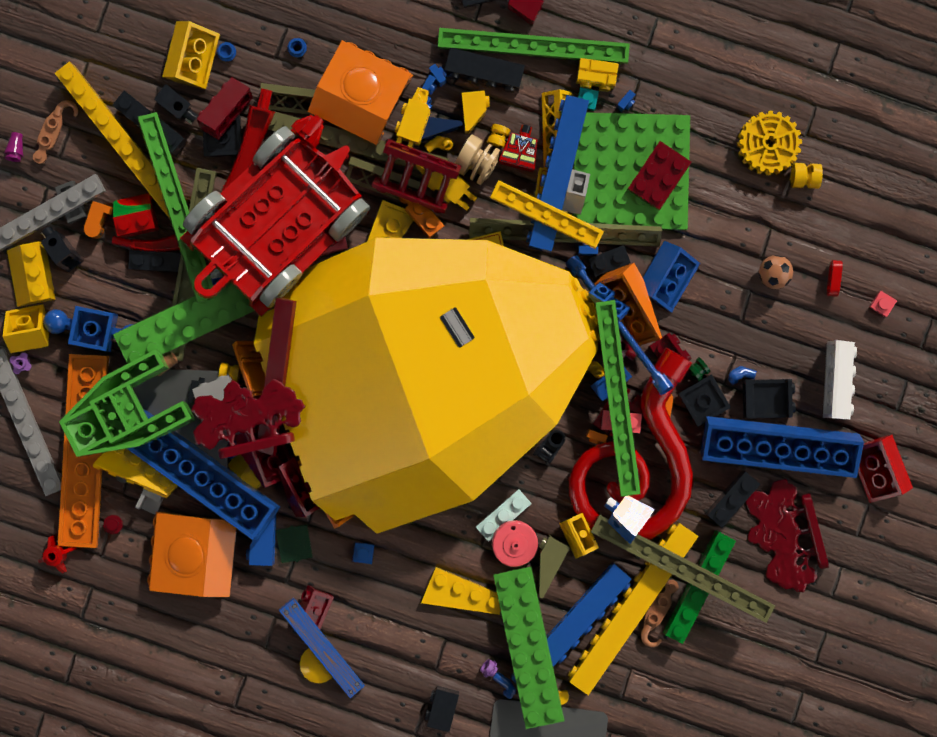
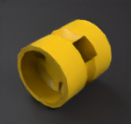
M793 163L790 176L791 187L804 188L806 185L810 189H820L823 176L822 165L810 163L806 166L805 163Z

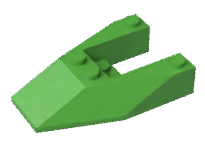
M155 349L103 376L59 421L76 457L139 447L195 421L188 404L184 401L149 419L143 410L133 388L169 369L160 351Z

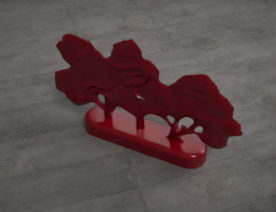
M232 379L223 389L224 398L222 401L211 395L199 396L195 399V404L191 409L196 417L202 419V423L194 430L196 444H202L203 447L211 450L217 445L218 441L222 439L228 441L230 446L218 450L219 458L223 459L294 442L293 432L278 434L276 430L283 423L288 427H297L301 422L300 412L305 408L302 400L296 398L295 391L290 387H285L282 382L273 379L264 387L259 399H254L250 390L240 388V385ZM274 414H279L278 422L276 421L274 422V425H272V418ZM283 416L286 417L285 421L281 420ZM259 424L266 425L270 431L269 436L255 440L254 426ZM223 430L227 431L228 436L223 434ZM235 433H247L250 441L235 445Z
M787 479L773 482L769 495L755 490L746 500L750 514L760 520L759 525L750 529L747 541L759 544V547L766 552L770 550L775 552V557L767 567L766 578L768 580L778 583L785 590L794 588L796 592H805L807 584L813 583L817 579V572L808 565L810 557L812 555L816 557L820 569L829 568V563L810 493L801 496L803 508H798L794 505L797 487L789 484ZM790 507L793 511L788 512L786 509ZM800 513H804L808 528L800 529L794 518ZM810 533L813 546L809 550H804L798 545V537L802 534ZM805 555L806 557H803L805 561L801 565H797L796 561L798 558ZM806 565L807 569L802 570V567Z

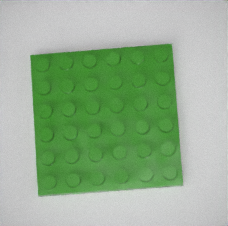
M586 112L574 160V170L589 173L590 178L581 215L573 213V216L586 223L661 226L662 230H688L689 167L660 210H657L627 189L659 141L689 160L690 115Z

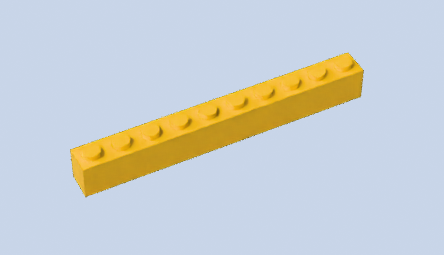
M69 61L56 71L55 75L169 217L152 162L76 66Z
M676 522V524H672L666 532L668 533L665 540L661 539L658 545L684 558L699 536L679 522ZM648 561L645 562L646 567L642 572L639 571L636 574L633 586L623 593L624 599L622 602H617L612 609L613 615L611 618L605 619L601 625L602 630L599 635L595 634L591 639V646L588 651L584 650L580 655V662L577 667L573 666L569 671L568 676L570 677L568 680L571 684L587 695L591 693L672 576L671 573Z

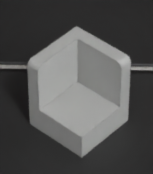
M144 489L135 508L144 509L152 514H156L164 497Z

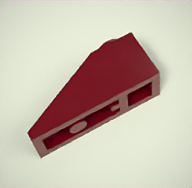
M295 457L279 465L277 468L285 495L295 516L307 517L318 510L320 507L311 500L309 493L312 490L308 482L304 481Z

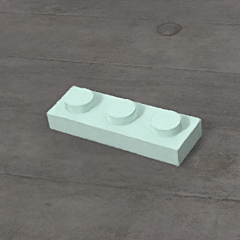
M518 489L482 520L476 528L487 541H490L494 532L501 524L514 520L532 503Z

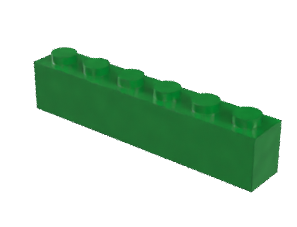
M715 530L698 566L719 575L736 540ZM688 583L663 633L683 644L709 593Z

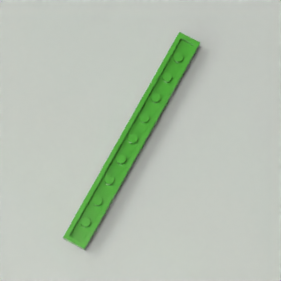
M439 28V49L454 48L464 51L572 60L585 58L620 64H628L630 43Z
M155 112L139 116L137 119L196 301L200 303L214 299L217 296L202 298L194 289L196 276L207 265L204 256L196 248L192 251L180 240V237L187 232L183 227V222L189 214V210L158 114ZM210 275L201 283L204 289H211L213 287Z
M615 300L596 302L595 307L620 496L641 494Z

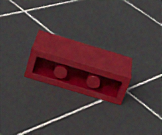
M231 77L228 82L222 85L219 93L211 98L209 105L198 114L197 122L200 129L219 140L252 100L253 96L250 88Z

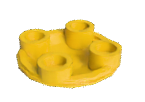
M310 648L305 650L300 660V669L304 677L314 683H324L332 679L331 674Z

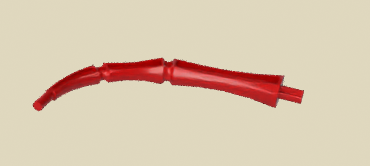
M261 88L257 107L249 105L246 128L240 150L233 168L221 189L222 192L251 164H254L253 157L261 147L276 113L268 110L273 92L271 90ZM175 234L156 240H128L116 236L112 238V244L141 251L165 252L180 250Z

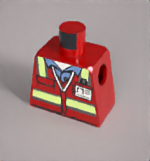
M521 125L519 134H510L500 156L499 164L534 173L537 139L530 137L532 132L531 126Z

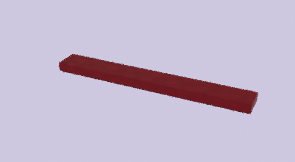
M281 297L276 298L264 387L273 379L282 382L284 386L286 385L297 301ZM274 414L272 425H274V422H278L279 414ZM259 424L257 439L268 437L270 433L269 428L266 425ZM279 426V427L277 428V430H276V432H277L278 434H279L280 426ZM277 446L257 451L275 455Z

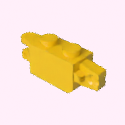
M418 87L412 99H409L408 103H404L401 114H403L402 121H398L395 128L397 133L396 142L402 143V140L409 142L408 146L412 148L414 144L420 145L430 116V109L427 105L428 90Z
M416 165V168L424 174V167ZM432 172L428 187L431 190H439L443 179L442 174ZM458 175L457 179H450L444 200L448 203L450 201L454 204L457 203L465 210H468V204L460 199L462 195H467L473 201L477 197L467 190L470 187L469 184Z

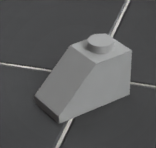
M572 169L562 210L581 215L590 178L589 173Z

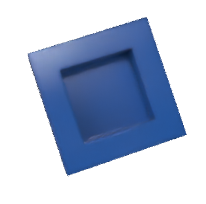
M436 64L429 67V73L436 78L439 87L446 84L445 77L447 74L441 66L438 68Z
M629 90L617 104L616 108L621 113L624 109L629 110L635 103L633 98L636 94Z
M582 243V246L578 247L577 255L597 256L598 246L596 249H593Z
M355 542L353 562L372 564L375 545Z

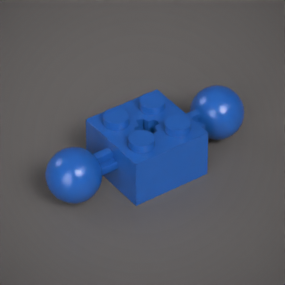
M75 306L73 319L68 318L63 311L58 309L50 310L43 319L44 327L50 333L59 334L65 330H70L68 344L111 352L113 339H115L113 334L133 325H126L122 329L116 328L118 314ZM95 326L96 332L93 333L90 328Z

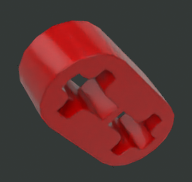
M831 260L827 296L838 297L843 269L842 261Z

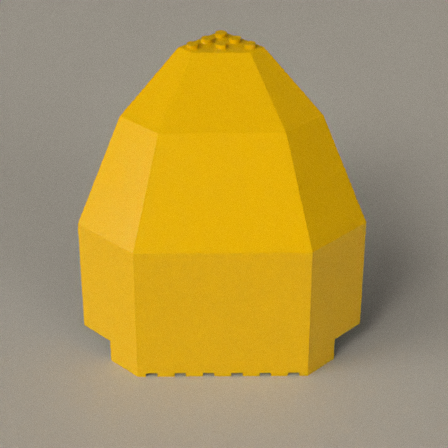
M374 238L308 267L299 281L283 297L297 301L285 387H290L295 391L296 398L302 400L305 408L300 412V424L294 428L284 424L285 430L289 429L294 434L295 441L290 443L295 456L299 455L302 466L299 468L304 481L309 482L312 490L309 493L311 500L335 521L354 514L375 533H380L474 501L558 424L598 351L600 337L598 334L595 303L588 296V291L581 287L578 279L574 278L569 271L488 240ZM455 307L475 337L462 347H458L440 316ZM274 309L267 311L262 317L259 315L254 340L256 352L260 351L263 358L261 365L265 376ZM283 416L282 421H285L286 417Z

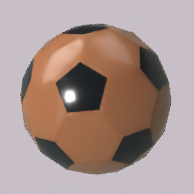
M772 255L762 261L758 271L759 278L766 287L780 289L790 283L793 277V267L785 257Z

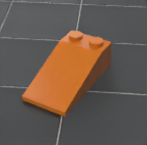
M635 263L607 272L594 283L597 285L600 282L615 291L614 298L630 307L629 312L620 322L623 323L639 346L662 338L644 279Z

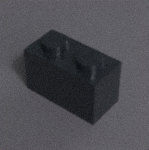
M437 686L436 691L432 690L429 700L433 702L432 707L427 709L425 720L428 721L427 727L450 732L459 698V691Z

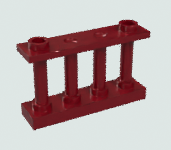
M388 139L383 153L388 155L382 177H376L371 187L376 188L381 193L387 192L430 208L435 213H445L448 203L443 202L450 179H457L462 166ZM397 158L405 160L407 163L399 185L389 182L393 165ZM415 165L425 169L418 192L407 188ZM432 172L440 173L443 176L436 199L425 195Z

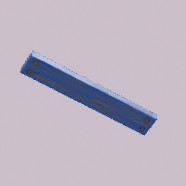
M294 597L279 609V612L349 698L365 686Z

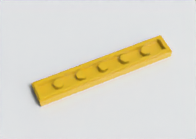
M499 180L490 196V199L593 249H596L604 233L603 230Z

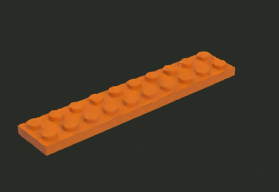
M69 354L66 414L103 376L108 374L109 356ZM65 433L58 546L97 548L102 469L93 468V463L103 453L76 457Z

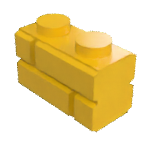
M580 58L576 84H580L581 88L591 89L592 86L599 87L601 91L609 92L610 89L615 88L619 64Z
M583 513L559 523L575 558L584 556L599 548Z

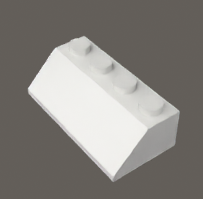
M841 340L827 342L823 418L850 419L853 415L854 405L851 404V398L855 393V386L852 385L853 377L856 375V367L853 366L854 358L857 356V347H854L855 342Z

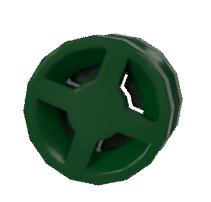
M700 357L688 369L698 382L704 374L711 372Z

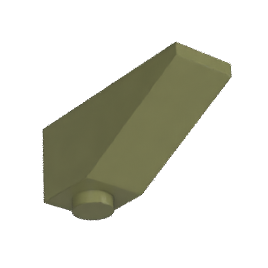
M548 535L547 539L544 537L539 545L541 550L538 595L542 599L570 549L569 545Z

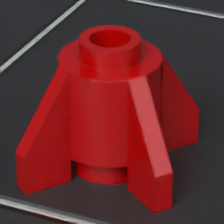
M316 114L315 116L309 115L296 120L291 126V131L316 148L319 144L322 130L325 128L323 126L324 121Z
M54 536L48 537L47 549L43 553V558L38 560L39 564L45 562L49 566H55L61 573L67 572L64 564L67 553L76 550L77 547L65 549L63 546L57 545Z

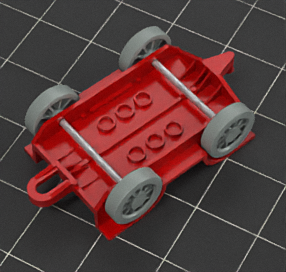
M287 126L281 127L261 145L254 155L253 162L256 165L251 164L223 192L214 191L204 197L185 218L183 227L187 232L180 237V240L192 251L196 248L210 262L195 278L194 289L196 293L202 298H212L231 282L250 300L249 306L261 317L275 305L277 297L283 298L313 262L330 246H334L347 236L369 213L370 206L361 199L362 195L340 170L344 161L349 157V146H343L325 155L301 137L294 140L295 134ZM217 268L224 277L211 289H204L201 285L202 281Z

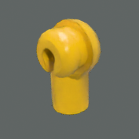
M436 136L426 143L424 147L429 153L436 148L451 150L453 142L450 138Z
M592 361L587 371L596 378H602L604 376V368L597 361Z

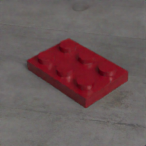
M659 141L627 190L657 210H660L692 162Z

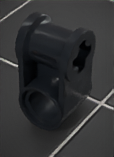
M559 429L550 431L532 455L541 458L546 462L545 465L548 466L565 442L564 433ZM554 433L562 435V440L559 443L551 441V436Z

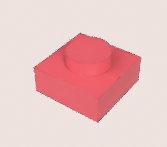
M879 291L869 308L887 317L897 300Z

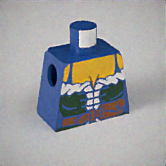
M625 496L621 503L610 497L604 505L605 508L613 513L608 523L630 544L654 512L653 508L630 496Z

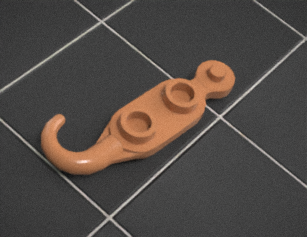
M69 100L60 102L55 110L45 119L37 140L39 149L33 154V160L36 163H45L47 160L46 152L54 147L62 128V112L67 106L72 107L74 117H77L78 107L74 102Z
M673 579L667 581L665 591L658 594L645 614L641 640L647 647H657L662 642V639H659L657 642H650L648 634L662 622L672 604L671 595L679 588L678 583Z

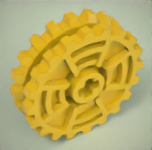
M768 111L766 114L760 112L756 117H751L743 125L742 131L738 135V138L741 139L737 142V147L741 149L738 155L743 156V164L748 163V169L751 171L756 169L757 174L765 172L766 175H771L773 172L779 174L781 171H785L797 160L796 156L801 152L798 146L802 144V139L798 138L801 132L795 129L797 124L795 122L791 123L788 115L785 118L782 117L781 112H777V114H773V111ZM768 139L771 140L770 143L773 142L771 147L768 146L769 144L766 145Z

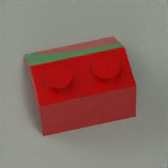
M150 193L113 201V219L118 237L127 238L159 231L153 198Z

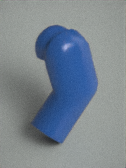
M739 366L730 371L728 381L736 384L743 377L754 380L757 371Z
M497 672L493 680L506 689L503 695L511 699L516 694V688L507 677Z

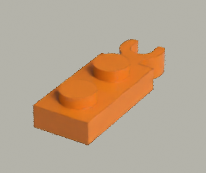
M399 197L402 203L408 205L405 211L428 239L444 228L443 223L430 208Z

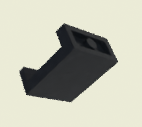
M792 379L742 380L743 418L793 417V413L796 412V405L792 401V394H795V383H792Z

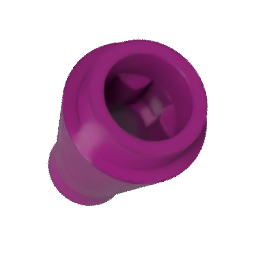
M11 133L4 151L6 160L20 162L21 158H23V134Z

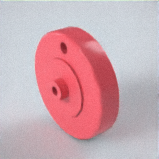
M518 520L507 521L501 524L494 532L491 542L492 550L502 564L509 567H520L529 563L534 558L538 549V538L534 530L527 523Z

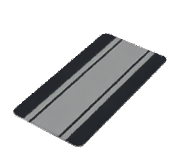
M456 307L440 316L458 347H462L475 338Z

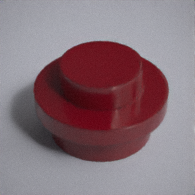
M110 515L105 518L103 526L106 532L116 534L122 530L123 521L117 515Z

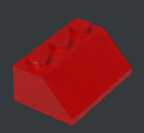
M892 434L864 443L858 474L870 503L900 496L913 489Z

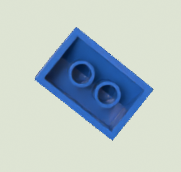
M664 241L643 277L650 301L672 313L700 263L681 247Z

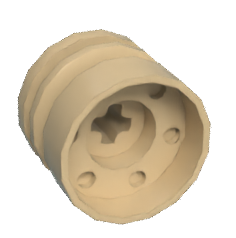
M471 134L459 153L455 164L462 166L459 174L463 176L469 169L472 170L470 176L472 181L479 174L477 184L482 185L492 174L501 150L496 148L492 154H489L492 145L489 144L482 150L483 140Z

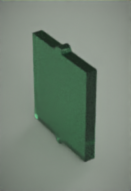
M307 524L295 527L291 525L289 528L276 530L281 563L299 562L302 559L313 558Z

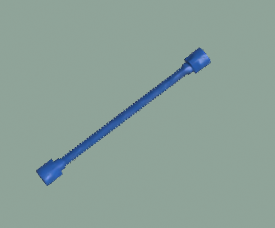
M578 255L571 257L565 265L573 276H578L588 290L591 291L595 285L587 276L585 265ZM619 321L618 326L621 335L635 354H637L638 358H640L641 362H643L648 372H650L653 379L652 383L660 395H664L674 387L665 374L656 371L657 369L646 357L641 347H639L623 323Z

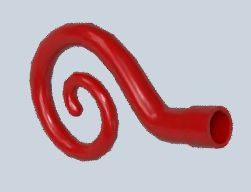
M665 347L654 367L657 369L656 371L665 374L674 387L664 395H660L653 385V379L650 376L641 395L642 415L666 456L672 476L671 493L665 505L647 520L638 533L648 540L666 531L680 518L692 492L693 471L687 448L666 409V402L678 382L681 383L692 362ZM613 441L597 444L585 451L574 464L569 477V497L574 512L577 515L583 513L590 530H592L599 514L589 503L585 489V478L595 462L605 457L615 456ZM635 450L641 494L629 496L640 501L645 497L650 487V473L645 460ZM616 482L608 483L607 492L610 497L621 503L625 496H620L618 484Z

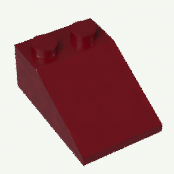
M259 426L253 428L255 440L258 438ZM247 433L235 435L236 444L250 441L249 435ZM286 444L278 445L275 455L259 451L241 454L263 488L281 481L277 467L291 458Z

